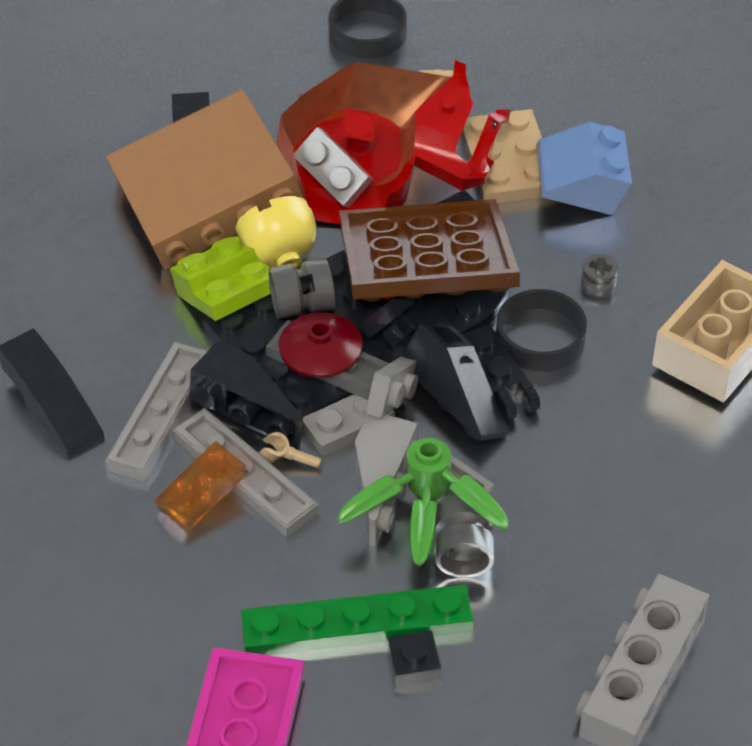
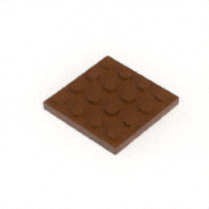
M496 199L339 211L340 229L353 300L362 299L372 302L379 301L384 297L394 296L419 298L425 294L433 293L460 295L466 291L485 289L491 292H501L507 288L520 287V271Z

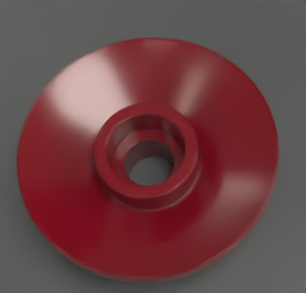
M323 312L306 314L296 318L284 328L279 338V353L283 362L298 374L313 378L332 377L349 370L359 360L362 353V336L358 328L342 316Z

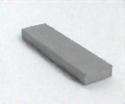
M177 342L173 343L105 460L106 471L146 482L173 434V429L177 427L191 402V399H189L191 368L207 352L206 350Z
M206 408L173 429V439L286 538L319 514L318 503Z

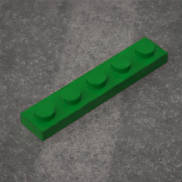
M466 584L241 609L245 652L262 655L387 642V637L431 630L434 636L473 632L474 624Z

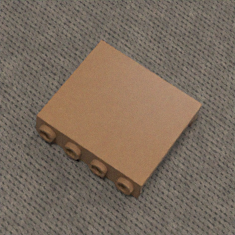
M243 89L106 156L118 183L133 208L164 270L176 265L183 257L200 253L210 248L215 242L236 235L235 226L239 218L249 209L257 206L260 212L270 208L269 200L277 197L295 196L303 198L295 174Z

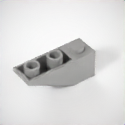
M367 414L355 440V471L359 492L385 475H391L396 480L407 474V451L418 440V423L389 415L379 418ZM408 483L401 486L402 491L364 514L369 546L376 547L382 531L387 533L390 531L395 517V507L393 506L397 498H404Z

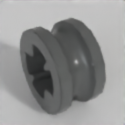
M605 254L590 255L583 262L582 284L589 291L595 293L609 292L617 284L618 263L614 258ZM596 272H603L604 275H598Z

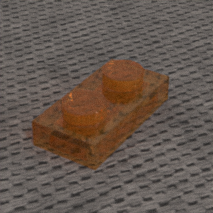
M215 441L154 502L160 511L188 533L249 472L243 462Z

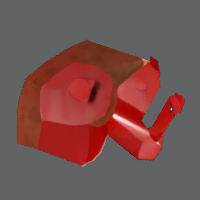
M455 60L453 76L449 77L357 62L340 69L304 93L281 114L277 146L295 174L303 198L307 201L308 207L310 206V209H312L315 221L340 224L339 211L403 206L407 200L414 166L460 191L485 184L493 171L494 161L491 159L493 146L501 124L509 121L511 110L500 109L488 115L472 158L464 162L455 151L461 132L473 107L466 76V64ZM316 127L323 129L374 179L349 208L343 206L292 156Z

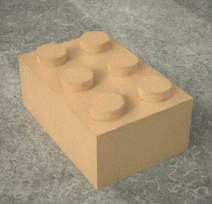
M721 260L657 331L652 365L724 403L752 370V274Z

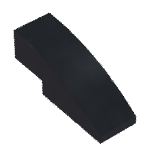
M34 328L0 345L2 369L23 393L26 407L68 457L104 438L101 426L79 389L58 358Z

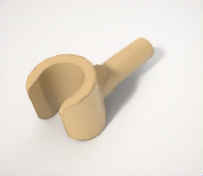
M280 432L271 433L263 439L264 442L273 445L276 451L271 448H263L258 452L269 463H274L281 457L318 468L321 461L319 457L289 446L287 437Z

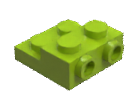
M238 236L227 237L217 241L209 250L183 257L178 261L177 265L170 268L177 295L215 321L270 294L269 266L259 260L254 248L243 245Z

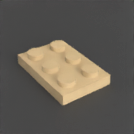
M532 109L510 112L509 121L501 124L491 152V159L494 161L493 171L485 184L477 186L481 200L496 199L497 204L543 198L536 146L542 136ZM488 115L467 118L461 132V137L468 159H471Z

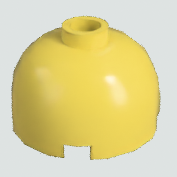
M286 196L269 200L270 208L259 212L257 206H255L239 218L235 228L240 242L247 247L254 248L259 260L269 267L292 264L297 268L316 243L317 229L312 209H310V206L308 207L307 201L301 197Z

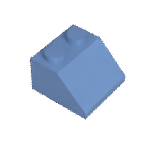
M587 122L541 138L536 144L543 198L609 215L614 214L632 185L625 131L613 126Z

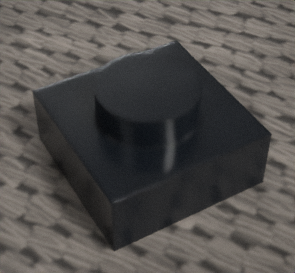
M432 630L387 637V650L396 686L441 679L442 667Z

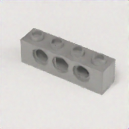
M659 573L650 589L646 587L641 589L633 608V612L636 613L632 622L625 620L622 623L614 646L617 647L612 657L606 654L598 667L595 680L598 683L593 692L586 689L580 698L575 712V716L581 718L579 738L597 746H639L704 623L709 594ZM615 697H625L628 700H620Z

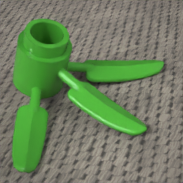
M423 438L415 441L407 451V474L396 480L391 475H385L373 482L348 501L341 509L338 517L339 523H348L402 491L401 486L408 483L410 490L419 498L412 504L410 524L411 555L414 563L418 566L425 563L431 549L437 515V503L435 500L441 498L449 487L456 496L500 530H507L508 528L506 514L481 485L468 475H463L458 479L451 473V451L443 441L435 438Z

